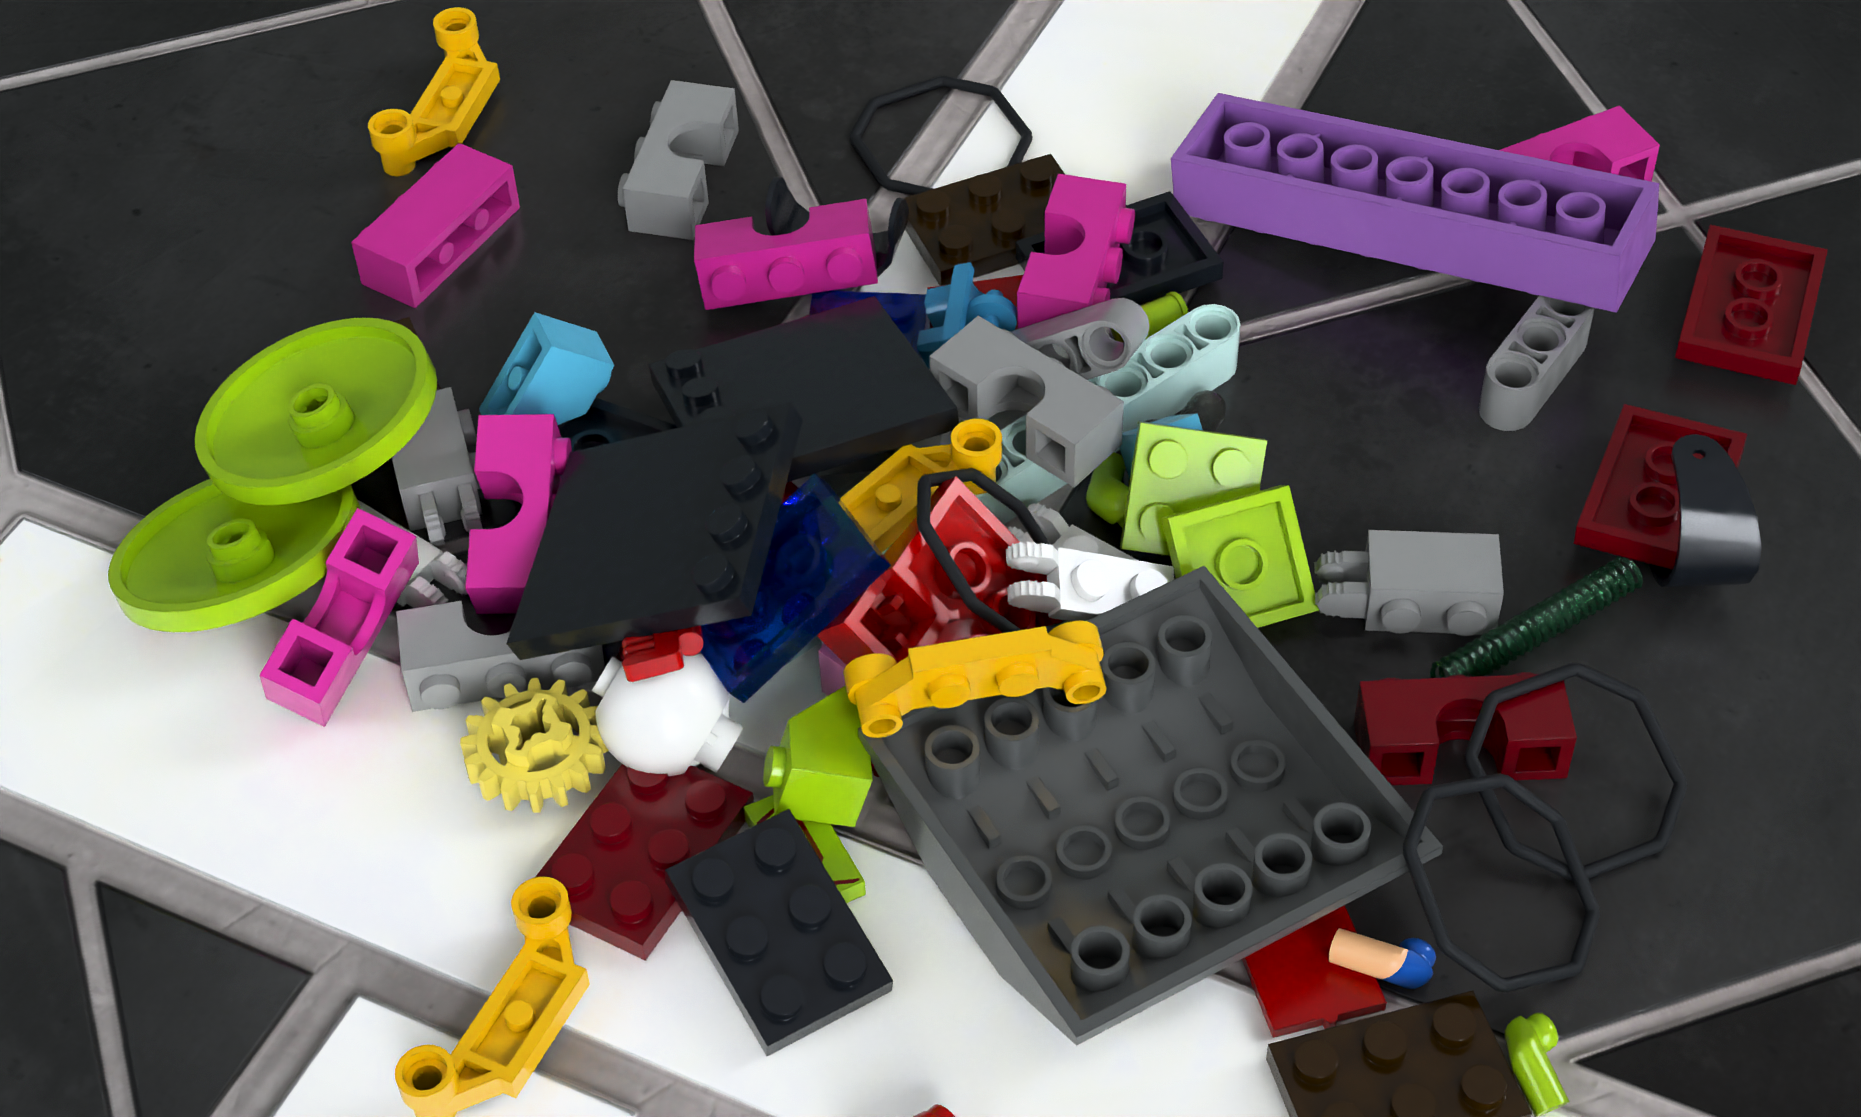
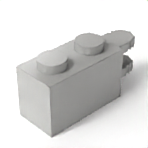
M451 387L436 391L433 405L424 423L409 442L392 457L409 530L414 531L427 528L430 544L434 546L445 544L444 537L446 531L444 523L462 519L464 529L469 535L470 529H483L479 516L483 514L478 495V489L481 488L474 472L476 452L468 453L467 446L476 445L477 438L470 410L457 411Z
M1368 530L1365 551H1342L1341 553L1336 552V550L1334 552L1327 551L1326 554H1321L1317 562H1314L1315 574H1317L1319 583H1325L1315 593V604L1318 605L1320 613H1324L1326 616L1364 618L1365 631H1390L1399 634L1409 632L1447 633L1461 636L1496 635L1504 595L1499 534Z

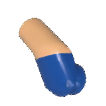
M1339 928L1331 943L1329 951L1330 963L1406 989H1416L1425 985L1434 974L1432 967L1436 961L1435 951L1429 943L1419 938H1407L1400 942L1399 946Z

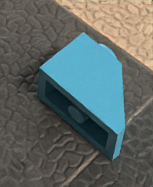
M534 312L482 402L479 411L481 415L554 414L557 425H560L587 413L597 394L607 387L615 365L596 331Z

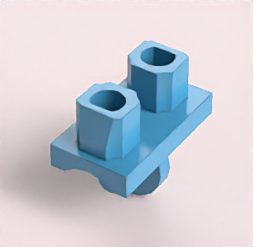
M971 262L954 265L950 285L927 289L924 304L926 314L934 328L919 331L917 349L929 370L930 355L977 316L982 317L1000 329L1013 331L1016 328L1018 320L1016 306L1012 301L1005 298L999 290H990L987 294L980 292L973 283L974 268Z

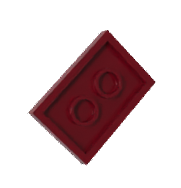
M1710 224L1675 358L1796 385L1803 363L1828 249Z
M1624 404L1577 523L1574 544L1673 569L1678 549L1680 526L1679 494L1671 459L1673 445L1679 438L1686 435L1699 434L1708 436L1724 448L1738 469L1744 452L1747 433ZM1693 454L1697 459L1704 458L1701 454Z
M621 764L536 877L554 878L564 885L572 911L569 925L646 961L682 911L665 882V870L735 836L746 822L744 806L754 803L753 792L695 766H689L683 774L668 776L667 773H646L630 767L627 768Z

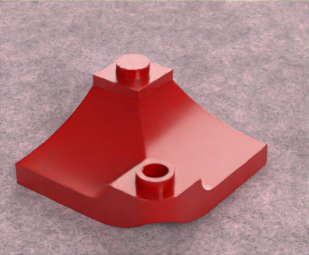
M957 476L942 482L931 496L930 523L976 597L1021 630L1061 623L1062 620L1049 618L1048 613L1025 610V608L1019 609L1009 605L1007 593L1009 585L1014 584V582L1028 580L1047 582V575L1025 572L1015 568L1011 569V566H1007L1006 549H1008V546L1017 544L1020 541ZM916 516L882 557L854 585L847 587L815 635L847 665L855 658L874 653L892 656L898 663L908 657V648L1000 634L1002 632L973 613L965 605L919 531Z

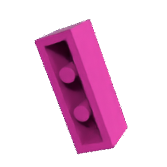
M458 143L351 242L361 284L413 308L420 305L520 208L513 165Z

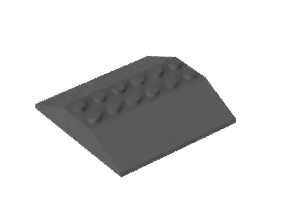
M1205 566L1087 620L1097 626L1104 650V657L1100 662L1107 690L1100 699L1094 702L1073 704L1066 699L1064 690L1046 687L1035 689L1033 692L1019 697L997 695L967 700L965 703L952 708L931 706L914 709L902 716L903 725L901 729L887 737H868L863 734L861 727L858 728L859 738L870 755L871 762L929 875L998 974L1076 1046L1409 872L1403 856V842L1414 811ZM1426 825L1417 846V852L1422 864L1441 855L1443 845Z

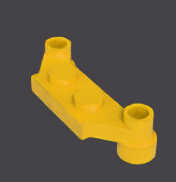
M454 7L445 9L435 16L433 27L436 42L439 47L444 49L445 59L411 114L401 109H386L373 115L368 122L372 146L380 153L383 169L388 175H407L416 167V161L447 147L454 148L458 143L462 144L500 81L497 63L486 60L477 42L479 32L475 14L466 8Z
M969 419L959 423L953 429L951 444L916 448L912 444L902 446L821 514L822 532L826 535L821 539L818 546L819 566L821 574L827 580L828 594L832 601L837 603L847 587L854 585L872 567V561L892 545L917 516L918 481L923 475L973 468L996 483V466L1002 459V433L998 426L985 419ZM972 481L963 482L975 495L987 493ZM939 486L931 487V496Z
M1081 620L1058 625L1049 633H1047L1046 626L908 648V657L898 663L892 656L886 654H867L855 658L843 670L848 699L851 703L857 705L862 732L864 735L872 738L887 737L896 733L903 725L902 716L918 708L931 706L952 708L965 703L967 700L997 695L1019 697L1027 695L1035 689L1046 687L1064 690L1066 699L1070 703L1087 704L1100 699L1107 690L1100 662L1104 657V650L1098 628L1091 622Z
M535 877L523 882L513 893L511 907L516 926L524 935L525 944L452 1053L449 1054L445 1049L436 1045H421L410 1049L399 1059L395 1068V1080L403 1102L414 1110L416 1117H455L458 1111L502 1093L517 1098L589 987L590 982L587 969L576 965L574 962L568 930L572 911L567 890L558 880L550 877Z

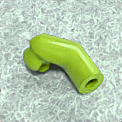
M1113 452L1093 470L1086 493V501L1088 507L1110 524L1117 522L1123 528L1129 487L1122 483L1126 470L1123 457Z
M1534 1013L1526 1019L1522 1016H1517L1505 1029V1041L1516 1080L1534 1116L1538 1117L1570 1102L1546 1054L1547 1051H1550L1557 1045L1558 1033L1552 1020L1543 1013Z

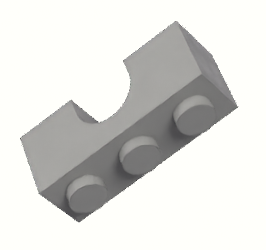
M675 80L670 81L662 101H656L653 105L650 128L646 137H639L636 143L634 164L630 173H624L619 182L618 204L620 207H625L628 231L694 240L695 225H700L709 204L704 164L724 166L739 132L735 88Z
M980 316L973 319L930 355V371L957 406L960 418L963 420H988L993 415L1006 410L1028 412L1026 414V458L1074 488L1122 445L1124 401L1117 398L1107 388L1095 385L1066 368L1059 360L1044 355L1019 340L1010 331L1000 329Z
M462 601L396 611L401 672L412 712L427 709H445L457 704L481 701L485 696L493 699L505 698L504 685L511 683L518 692L528 691V684L531 678L539 679L542 690L551 689L558 679L564 680L566 687H578L585 683L597 682L605 669L602 645L519 660L506 644L510 632L500 635H483L467 626Z

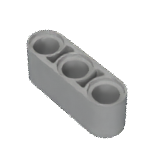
M1538 296L1488 361L1479 403V414L1486 424L1502 431H1516L1526 427L1533 420L1584 352L1595 308Z
M1115 298L1010 332L1022 342L1048 357L1059 360L1066 368L1088 380L1124 367L1148 336L1150 325L1148 316L1140 305L1133 300ZM1105 327L1117 331L1124 342L1112 339L1105 331ZM1052 344L1059 345L1065 349L1070 359L1059 355Z

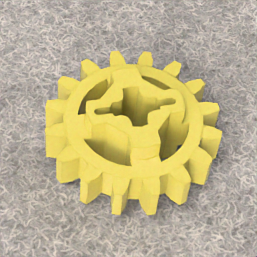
M531 678L528 684V691L518 692L511 683L504 685L505 699L498 702L493 698L485 696L481 700L484 716L468 715L465 721L469 735L461 737L460 744L469 781L471 784L479 783L482 796L486 801L502 793L505 810L513 811L521 800H529L533 813H540L544 799L553 797L558 805L564 807L568 805L566 791L573 787L583 793L589 792L591 786L588 773L603 774L606 769L603 753L609 752V750L603 743L597 728L595 710L598 705L590 706L588 692L584 689L568 696L564 680L558 679L550 690H542L539 679ZM572 728L578 733L579 736L573 735ZM493 753L499 755L500 763L493 757Z

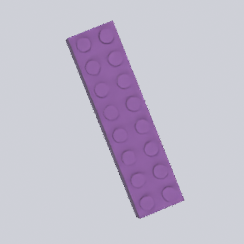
M1217 93L1170 158L1173 194L1189 216L1616 313L1656 240L1660 183Z

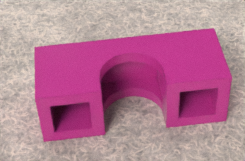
M1619 105L1552 131L1541 133L1533 138L1503 148L1500 151L1652 182L1660 144Z
M1065 174L1057 175L1045 210V254L1031 252L1017 292L1018 329L1110 300V289L1106 288L1107 284H1117L1122 265L1123 250L1119 248L1120 243H1130L1135 220V210L1126 208L1125 183Z
M867 199L809 207L808 222L800 229L783 235L770 236L756 232L752 217L695 225L694 262L705 310L878 283L876 248Z
M554 414L478 415L474 472L484 498L514 500L522 504L518 515L502 527L495 529H470L466 590L477 614L517 613L561 482V475L564 473L570 452H572L570 438H561Z
M359 508L355 511L325 562L327 569L326 579L312 610L302 623L292 618L259 675L266 699L323 727L328 723L419 564L417 538L415 535Z

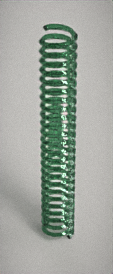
M1617 557L1613 561H1609L1606 566H1601L1598 570H1594L1589 575H1585L1582 579H1578L1575 583L1568 585L1567 588H1562L1551 597L1538 602L1536 606H1531L1528 610L1522 611L1520 615H1515L1512 619L1505 621L1504 624H1499L1496 629L1483 633L1480 638H1475L1472 642L1466 643L1464 647H1459L1456 652L1443 656L1440 661L1433 662L1430 669V677L1437 678L1436 668H1438L1440 678H1446L1444 669L1448 671L1449 676L1457 675L1452 668V664L1456 666L1459 675L1468 676L1465 668L1460 663V659L1464 662L1472 677L1485 676V674L1491 675L1493 670H1499L1501 665L1507 666L1509 660L1515 661L1517 656L1525 655V651L1531 652L1533 647H1539L1541 642L1546 643L1549 641V638H1555L1557 633L1562 634L1565 629L1572 628L1573 624L1578 625L1580 619L1586 620L1588 615L1593 616L1596 611H1602L1604 606L1609 607L1612 602H1617L1619 597L1624 598L1627 596V593H1633L1635 589H1640L1643 584L1640 569L1634 562L1624 557ZM1622 562L1628 564L1634 570L1638 579L1637 583H1635L1634 577L1628 568L1621 564ZM1617 567L1624 572V574L1621 575L1620 572L1617 571ZM1570 594L1574 596L1575 601L1570 597ZM1547 608L1550 609L1552 616L1547 612ZM1539 612L1543 615L1544 620L1539 616ZM1531 617L1535 619L1536 625L1531 620ZM1523 621L1527 624L1528 629L1524 626ZM1516 626L1519 628L1521 635L1516 631ZM1508 631L1512 634L1514 641L1508 635ZM1500 636L1503 637L1505 644L1500 640ZM1492 640L1496 643L1498 650L1492 644ZM1515 643H1516V644L1518 645V647L1521 649L1520 651L1517 650V647H1516ZM1484 645L1488 647V651L1492 658L1496 661V664H1493L1490 655L1484 649ZM1506 646H1507L1508 649L1512 652V655H1509V652H1508ZM1476 650H1478V651L1480 652V655H1481L1483 661L1485 662V664L1488 666V669L1485 668V666H1484L1482 660H1481L1480 657L1476 654ZM1499 652L1504 657V660L1501 659ZM1468 654L1472 657V660L1475 666L1479 669L1480 674L1477 673L1473 663L1469 660Z

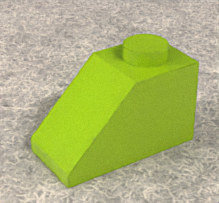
M846 685L790 718L780 745H771L769 747L764 763L763 782L764 786L773 787L775 815L789 809L795 819L855 827L873 779L871 757L858 735V728L861 727L857 705L849 701Z

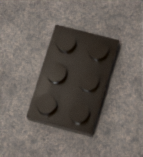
M1052 154L905 197L909 207L908 223L905 230L939 286L951 284L954 265L971 262L974 268L973 278L1019 264L1016 260V241L1045 232V210L1057 175L1065 174Z
M1473 990L1270 1043L1267 1047L1266 1061L1290 1117H1531L1532 1115Z

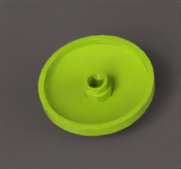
M350 318L331 321L304 329L277 341L254 355L219 386L206 404L196 427L195 450L197 457L213 484L222 493L240 502L254 505H285L327 495L358 481L382 466L416 434L428 416L437 391L436 370L418 336L410 329L393 321L378 318Z
M208 479L181 492L157 507L125 536L114 552L109 565L108 581L110 588L125 616L139 626L151 630L194 632L234 624L255 617L289 601L322 579L327 574L325 562L357 508L361 509L351 484L335 492L303 502L285 505H254L228 497L213 484L211 479Z

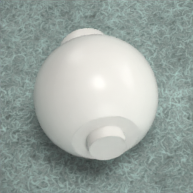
M700 653L694 656L683 655L684 667L680 670L635 682H628L622 661L612 656L592 691L603 697L595 710L599 734L609 752L627 768L630 767L638 771L654 774L667 773L668 776L683 774L689 766L697 767L700 764L715 773L717 772L740 735L743 726L729 718V693L726 684L718 670L706 657Z

